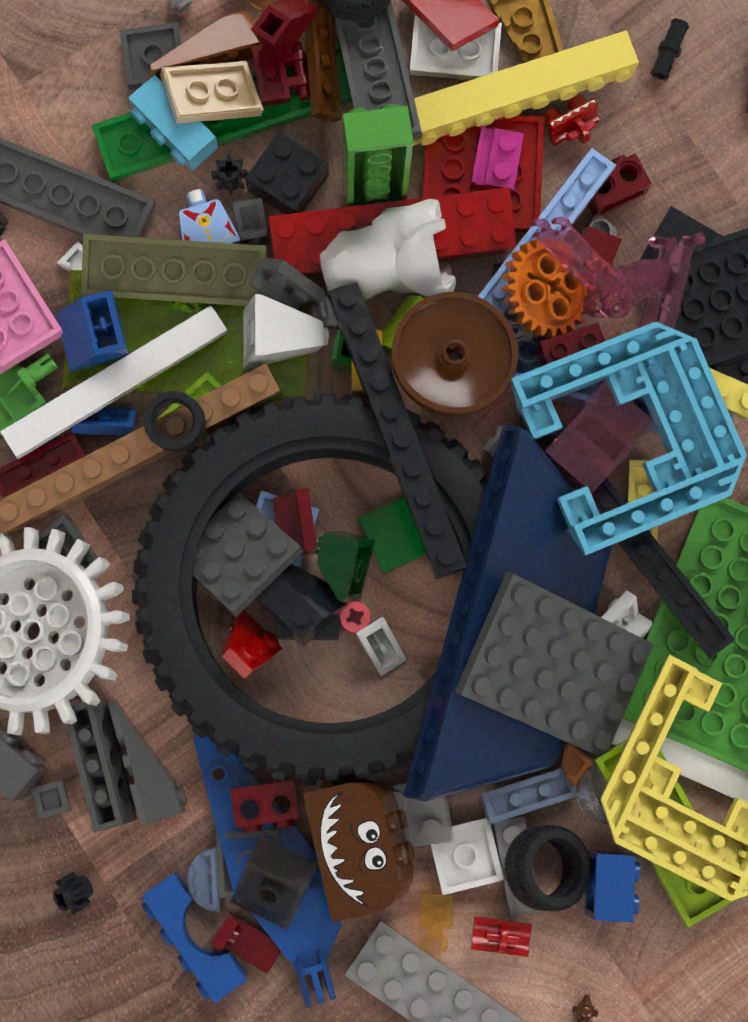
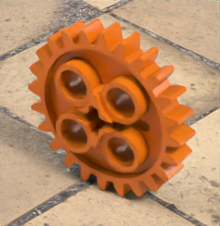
M550 237L541 240L537 238L519 246L520 250L511 254L514 260L505 263L510 272L501 275L504 280L508 281V285L501 287L502 291L509 294L503 300V303H511L512 308L507 312L508 315L516 313L518 317L515 324L525 323L524 332L534 331V337L545 335V338L549 339L576 330V325L585 322L581 315L590 313L585 303L594 301L591 296L587 295V291L595 289L593 285L587 284V279L593 276L592 273H584L583 270L588 263L578 262L581 255L580 251L571 254L572 244L562 246L561 239L551 241ZM540 262L544 267V272L540 268ZM564 278H565L566 281H567V287H566V285H565V283H564ZM528 288L532 293V298L528 295ZM552 304L554 305L556 310L555 314L552 310Z

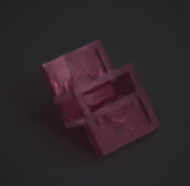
M605 379L564 424L566 426L565 429L545 451L582 485L588 486L590 492L593 493L635 447L632 443L653 420L632 401L617 406Z

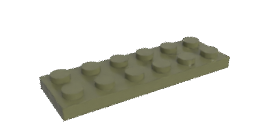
M83 234L81 295L88 296L111 290L115 298L247 306L255 294H261L251 287L249 283L261 259L267 256V246Z

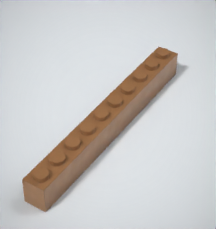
M266 363L195 399L205 414L206 427L202 438L210 432H215L217 429L227 426L228 421L245 412L248 414L254 412V407L265 403L269 404L283 397ZM182 406L158 418L156 421L157 429L167 439H182L192 429V414L187 407ZM143 426L1 499L0 528L5 534L15 535L23 531L24 527H30L174 452L165 451L153 443Z

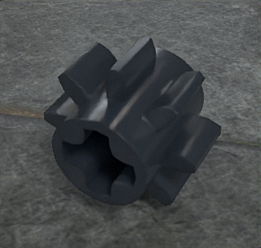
M228 154L227 159L222 161L215 160L218 171H212L211 176L212 179L218 180L216 183L217 190L225 188L232 195L233 190L238 187L240 189L245 188L242 178H246L248 170L242 169L244 165L243 159L235 161ZM232 171V177L228 178V172Z
M73 871L55 882L58 888L53 891V898L58 908L62 911L70 909L72 915L91 905V901L88 898L93 895V887L86 876L80 875L76 877Z

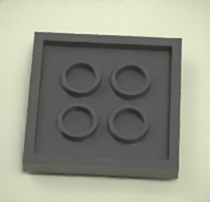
M238 492L209 520L196 552L193 577L227 610L237 617L303 553L301 546Z

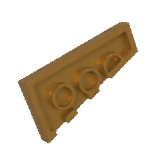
M487 0L488 5L499 18V23H502L503 30L523 63L564 50L549 0Z

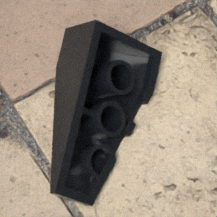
M292 564L255 598L303 648L348 606L347 602L338 601L326 581Z

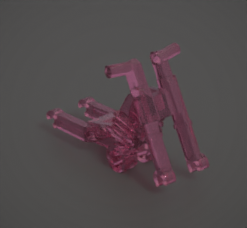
M555 217L551 220L552 224L561 225V230L554 231L546 219H535L531 222L532 226L541 227V231L536 232L533 237L551 253L565 270L570 272L586 288L587 294L583 299V309L588 316L592 318H623L629 314L632 306H636L639 304L638 302L643 301L646 297L645 303L642 305L643 311L638 328L655 321L657 322L659 313H661L659 323L673 329L675 328L678 313L681 312L680 305L691 269L692 253L694 247L705 242V235L698 232L691 236H682L679 246L675 237L652 236L649 239V245L660 249L658 259L639 260L622 265L616 269L615 266L610 265L600 257L572 227L567 217ZM597 297H599V309H600V310H596V309H595L596 306L598 305V302L595 300Z

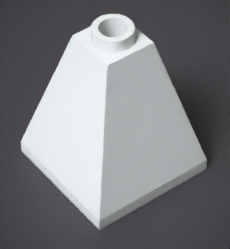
M255 294L243 310V369L249 370L265 363L268 365L316 352L322 346H327L329 339L328 328L323 327V321L264 295Z

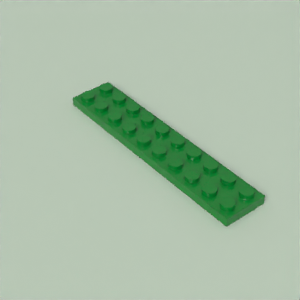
M340 43L335 44L340 106L351 103L352 99ZM305 64V65H306L307 76H308V65ZM285 66L287 78L296 77L294 67ZM253 71L251 75L260 98L256 71ZM293 90L290 91L291 102L265 106L261 116L202 121V123L216 137L217 145L220 147L312 116L311 101H301L298 91ZM130 112L91 125L111 182L175 162L170 155L172 150L165 143L162 146L159 145L151 136V129L145 123L140 125Z

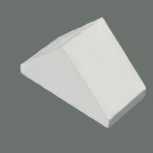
M383 617L356 633L358 641L380 676L385 675L407 661Z

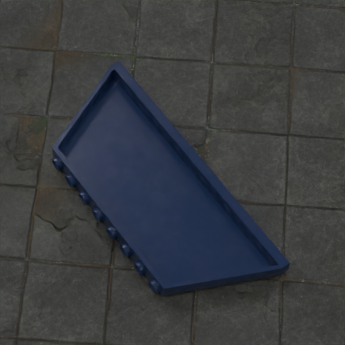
M517 425L502 426L466 560L467 568L463 571L406 782L403 796L422 802L548 769L555 764L559 757L561 739L454 692L506 572L513 573L595 614L600 590L605 577L612 545L588 555L582 553L567 531L568 525L557 502V498L571 493L575 489L528 431Z

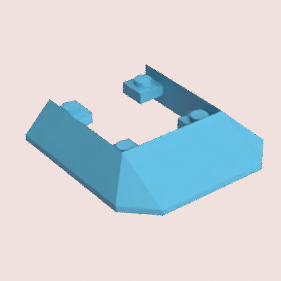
M656 321L510 379L517 413L521 414L527 431L534 440L563 428L552 403L553 400L606 379L617 406L641 397L644 398L667 454L642 464L654 490L652 494L603 514H599L588 486L557 498V502L568 525L567 531L584 555L603 549L731 496L747 456L697 339Z

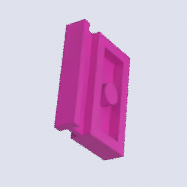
M482 126L471 186L479 185L487 189L510 187V193H513L524 133L498 128L494 130Z

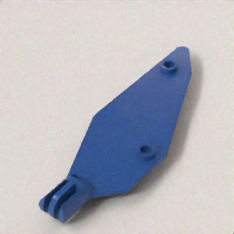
M195 735L194 745L233 891L296 969L305 1007L312 1006L304 976L308 974L311 978L317 1003H324L317 974L321 970L330 1001L337 999L326 960L341 928V922H331L316 852L294 825L275 828L279 829L282 894L253 896L251 889L276 888L273 836L227 839L224 833L243 832L242 827L235 828L230 790L261 784L249 769L243 766V762L236 758V755L231 753L225 757L216 751L217 745L208 736L200 738L198 735ZM220 768L225 772V777L222 780L213 778L212 774L215 769ZM247 800L241 804L240 813L246 819H253L258 814V806L254 801ZM273 800L272 809L274 812L284 814ZM274 822L261 824L262 830H274ZM245 851H254L261 858V869L254 876H244L243 872L252 873L258 868L256 856L246 854L240 859L239 864L237 862L238 856Z

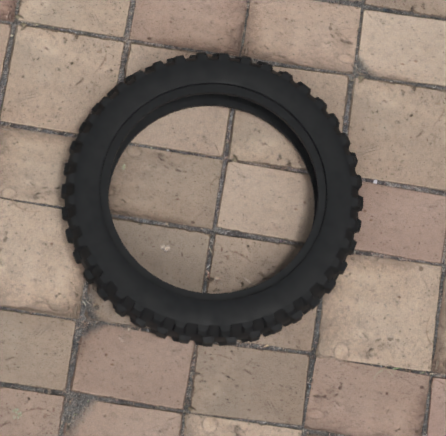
M313 393L312 400H307L304 395L285 398L283 405L278 406L275 402L254 407V415H249L245 412L228 421L229 428L226 430L219 428L203 438L205 445L202 448L195 446L181 460L184 465L182 469H175L172 475H168L162 484L166 489L165 493L158 494L148 512L152 516V520L146 522L144 530H141L138 542L143 545V549L138 550L137 558L134 561L133 572L139 576L135 580V589L132 590V603L139 605V609L136 610L137 621H135L137 634L144 635L145 638L143 640L145 649L142 651L147 664L154 665L153 672L156 676L155 682L160 691H168L169 698L173 702L171 708L178 716L186 715L188 717L187 721L193 726L192 731L200 738L208 736L217 745L216 751L225 757L231 753L236 755V758L243 761V766L255 771L259 766L272 772V778L284 781L287 775L295 779H301L303 784L315 785L317 779L333 780L334 786L347 783V780L350 778H364L365 781L378 780V773L393 770L395 774L407 770V763L413 760L436 672L416 693L387 711L348 722H310L274 712L247 696L224 673L206 642L198 614L197 580L193 577L195 556L209 520L238 492L241 493L253 482L276 469L312 459L336 458L360 461L377 466L395 475L370 406L363 396L344 394L342 399H336L334 394ZM406 409L466 563L487 486L485 467L478 459L471 461L468 458V450L458 440L454 438L449 441L445 438V431L440 429L438 424L431 420L424 424L421 422L420 415Z

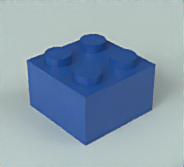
M588 850L589 860H591V879H589L590 883L585 892L584 914L597 921L633 923V916L638 915L639 897L634 895L635 882H639L640 879L639 862H635L634 855L625 852Z

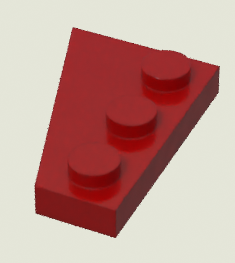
M243 610L237 617L232 614L234 621L229 626L231 633L225 641L222 657L245 679L274 659L283 648L278 644L279 641L273 633L264 630Z

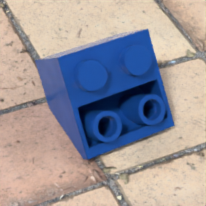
M111 290L81 297L56 313L58 324L63 330L61 336L70 372L117 361L129 355L117 302Z

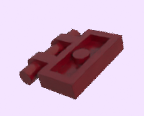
M300 41L295 43L285 59H282L263 45L251 47L262 107L291 102L290 91L293 90L298 91L301 101L310 100L309 77L307 76L305 65L307 64V54L303 51ZM285 66H293L296 77L287 78Z

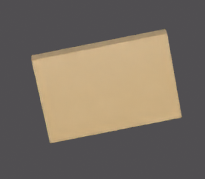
M247 61L163 67L161 69L160 76L176 124L262 115L263 107Z

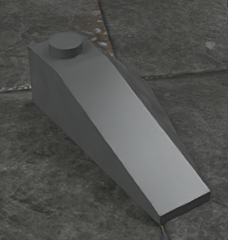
M118 702L108 703L118 742L121 746L124 745L126 751L122 752L124 767L130 776H134L135 782H132L129 786L141 827L185 812L183 805L188 804L183 786L177 787L176 781Z

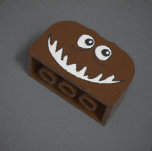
M362 778L303 793L331 922L375 914L400 900L409 891L413 882L412 860H414L415 854L411 841H406L404 829L407 828L406 814L403 809L399 810L398 802L392 789L380 780L365 781Z

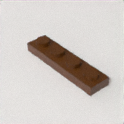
M309 0L307 2L319 10L305 29L312 117L335 123L342 118L333 16L325 9L323 4Z

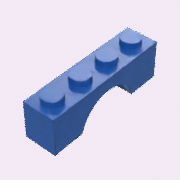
M177 871L141 896L145 901L141 904L144 911L151 920L154 918L158 920L162 926L160 930L161 936L169 946L175 945L181 954L178 957L180 964L187 973L192 971L199 982L196 983V986L206 1000L211 998L215 1004L247 980V973L231 951H208L199 947L191 939L186 927V913L193 897L190 896L188 887Z

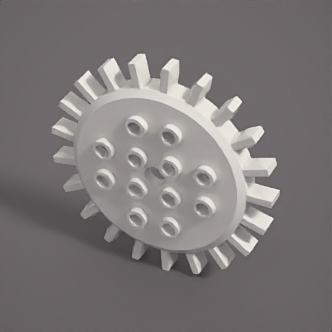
M24 527V548L16 551L12 537L3 533L0 534V551L2 555L0 556V716L3 710L10 711L7 734L22 735L25 713L33 714L35 733H50L48 711L54 708L57 709L63 723L73 724L77 722L75 712L69 701L79 695L83 702L97 706L101 701L97 694L88 686L89 682L95 674L101 679L113 681L118 676L112 668L101 664L105 651L108 649L113 652H125L128 648L127 644L118 639H108L110 624H121L130 620L128 613L118 610L108 612L106 605L107 599L115 597L124 591L123 585L111 582L100 588L95 581L111 564L108 560L98 557L86 569L81 566L80 562L86 555L90 544L80 539L76 540L67 556L61 555L66 533L56 529L51 530L45 550L39 549V530ZM34 580L35 586L30 590L29 583ZM69 591H72L73 597L70 601H67L66 595ZM6 595H8L9 602L6 605H4L3 599ZM46 606L47 612L44 616H41V609ZM84 618L85 625L79 628V620ZM20 621L21 628L16 632L15 625ZM37 623L40 627V633L36 639L30 640L28 630L32 624ZM58 633L59 640L54 644L53 636ZM32 648L33 655L28 659L27 651ZM70 660L71 668L66 671L65 663ZM6 664L7 671L2 674L1 667ZM41 676H44L45 683L42 686H40L39 678Z

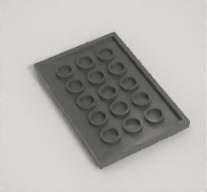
M506 572L454 692L600 757L610 749L654 644L513 573Z

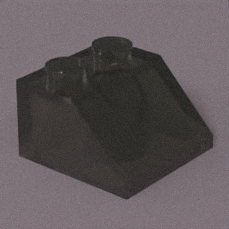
M261 836L247 861L231 903L288 930L318 863Z

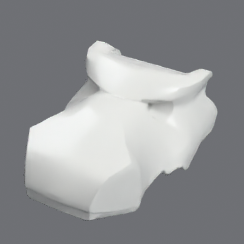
M426 199L410 206L387 208L372 221V225L354 231L343 230L338 233L337 237L330 242L326 250L319 256L327 290L357 282L365 302L375 295L388 290L400 294L415 292L425 297L444 292H453L456 286L455 276H453L449 264L438 263L433 234L446 228L445 220L441 218L439 201Z

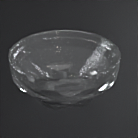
M592 767L581 775L578 789L575 791L578 807L589 818L603 824H608L600 801L606 783L598 768Z

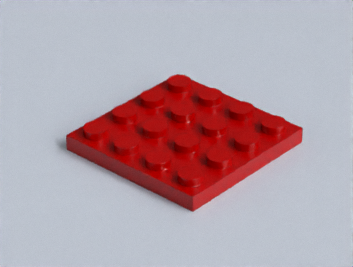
M517 115L513 118H505L504 116L494 119L486 128L494 130L498 128L524 133L513 193L510 194L515 232L527 233L540 216L544 116ZM476 125L466 128L463 133L457 136H449L448 134L439 137L429 145H425L422 198L491 190L484 188V186H471L481 127Z

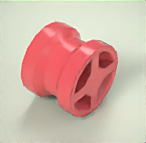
M353 601L348 603V606L340 612V623L343 629L351 634H356L367 627L371 616L369 609L361 602Z

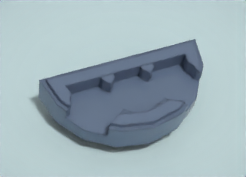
M214 847L204 850L194 858L188 868L186 883L190 896L193 897L197 904L206 910L220 912L217 848Z

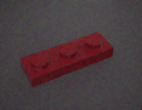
M71 431L20 459H16L1 467L0 493L2 497L5 498L85 457L86 454L76 434Z

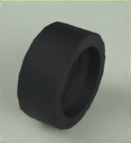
M175 390L162 392L154 397L146 407L143 418L144 429L150 440L163 450L175 453L187 451L197 445L204 435L206 427L205 414L199 403L185 392ZM174 403L187 407L193 417L191 431L188 435L178 440H171L162 436L157 429L156 423L162 408Z

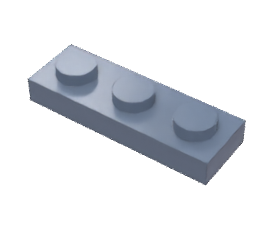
M562 768L479 794L488 825L578 796L576 787L567 780Z

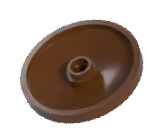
M444 292L421 300L403 316L393 338L391 350L392 367L403 391L422 408L444 416H467L490 407L508 389L511 383L510 379L514 377L517 368L518 345L510 323L494 305L472 294Z

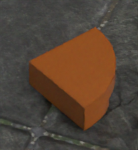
M567 742L562 752L561 765L565 777L575 786L594 761L577 747Z

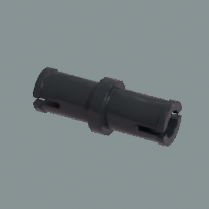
M678 18L671 20L667 35L658 46L659 54L650 72L653 77L659 80H667L669 78L675 58H678L681 54L682 49L680 46L689 29L686 21Z

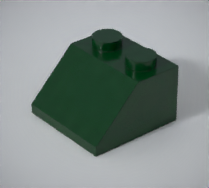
M344 531L324 532L323 536L319 537L315 550L318 555L317 564L338 601L346 603L361 599L375 543L374 539Z

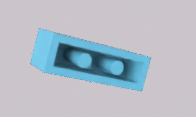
M153 75L128 97L132 108L130 110L132 117L140 125L145 123L151 129L150 134L159 145L162 146L165 143L172 150L170 155L181 167L185 164L193 171L218 149L216 137L202 122L176 124L163 82L156 75Z

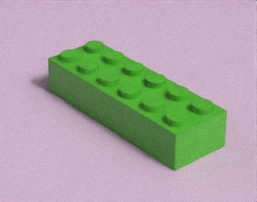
M388 104L377 110L368 111L365 108H356L343 114V188L346 207L407 200L413 151V137L408 106Z

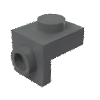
M262 197L233 201L232 204L240 241L246 240V244L264 241L263 237L268 236L269 232Z

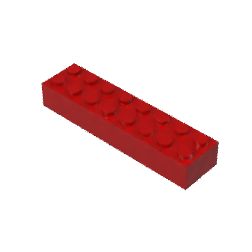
M510 187L269 216L274 259H283L307 278L323 276L319 256L326 250L330 242L337 237L338 233L343 230L354 231L372 225V221L387 208L410 206L426 199L439 201L441 218L445 220L446 225L444 230L433 234L438 262L512 253L517 244Z

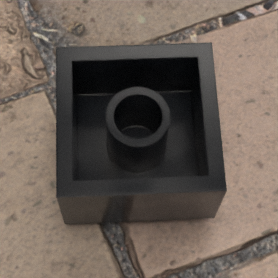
M278 131L246 176L247 191L256 197L261 196L264 202L284 215L304 212L329 176V163Z

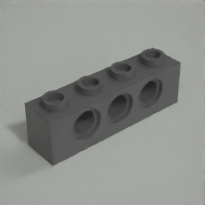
M101 698V702L97 706L89 705L85 702L72 705L71 707L75 712L77 722L67 724L94 833L137 820L106 698Z

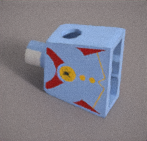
M201 189L193 190L186 195L190 207L179 211L182 240L241 244L240 238L220 200L215 199L207 202Z

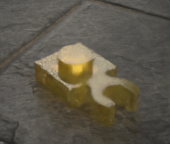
M421 894L420 927L429 928V932L423 938V946L426 951H429V942L433 938L441 940V951H446L448 943L443 934V928L452 929L453 895Z

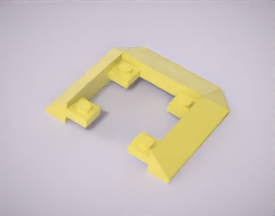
M667 655L605 786L600 801L614 843L728 901H733L748 895V802L735 797L723 824L720 825L669 799L682 769L657 757L683 700L705 712H709L722 683L697 671V668L671 655Z

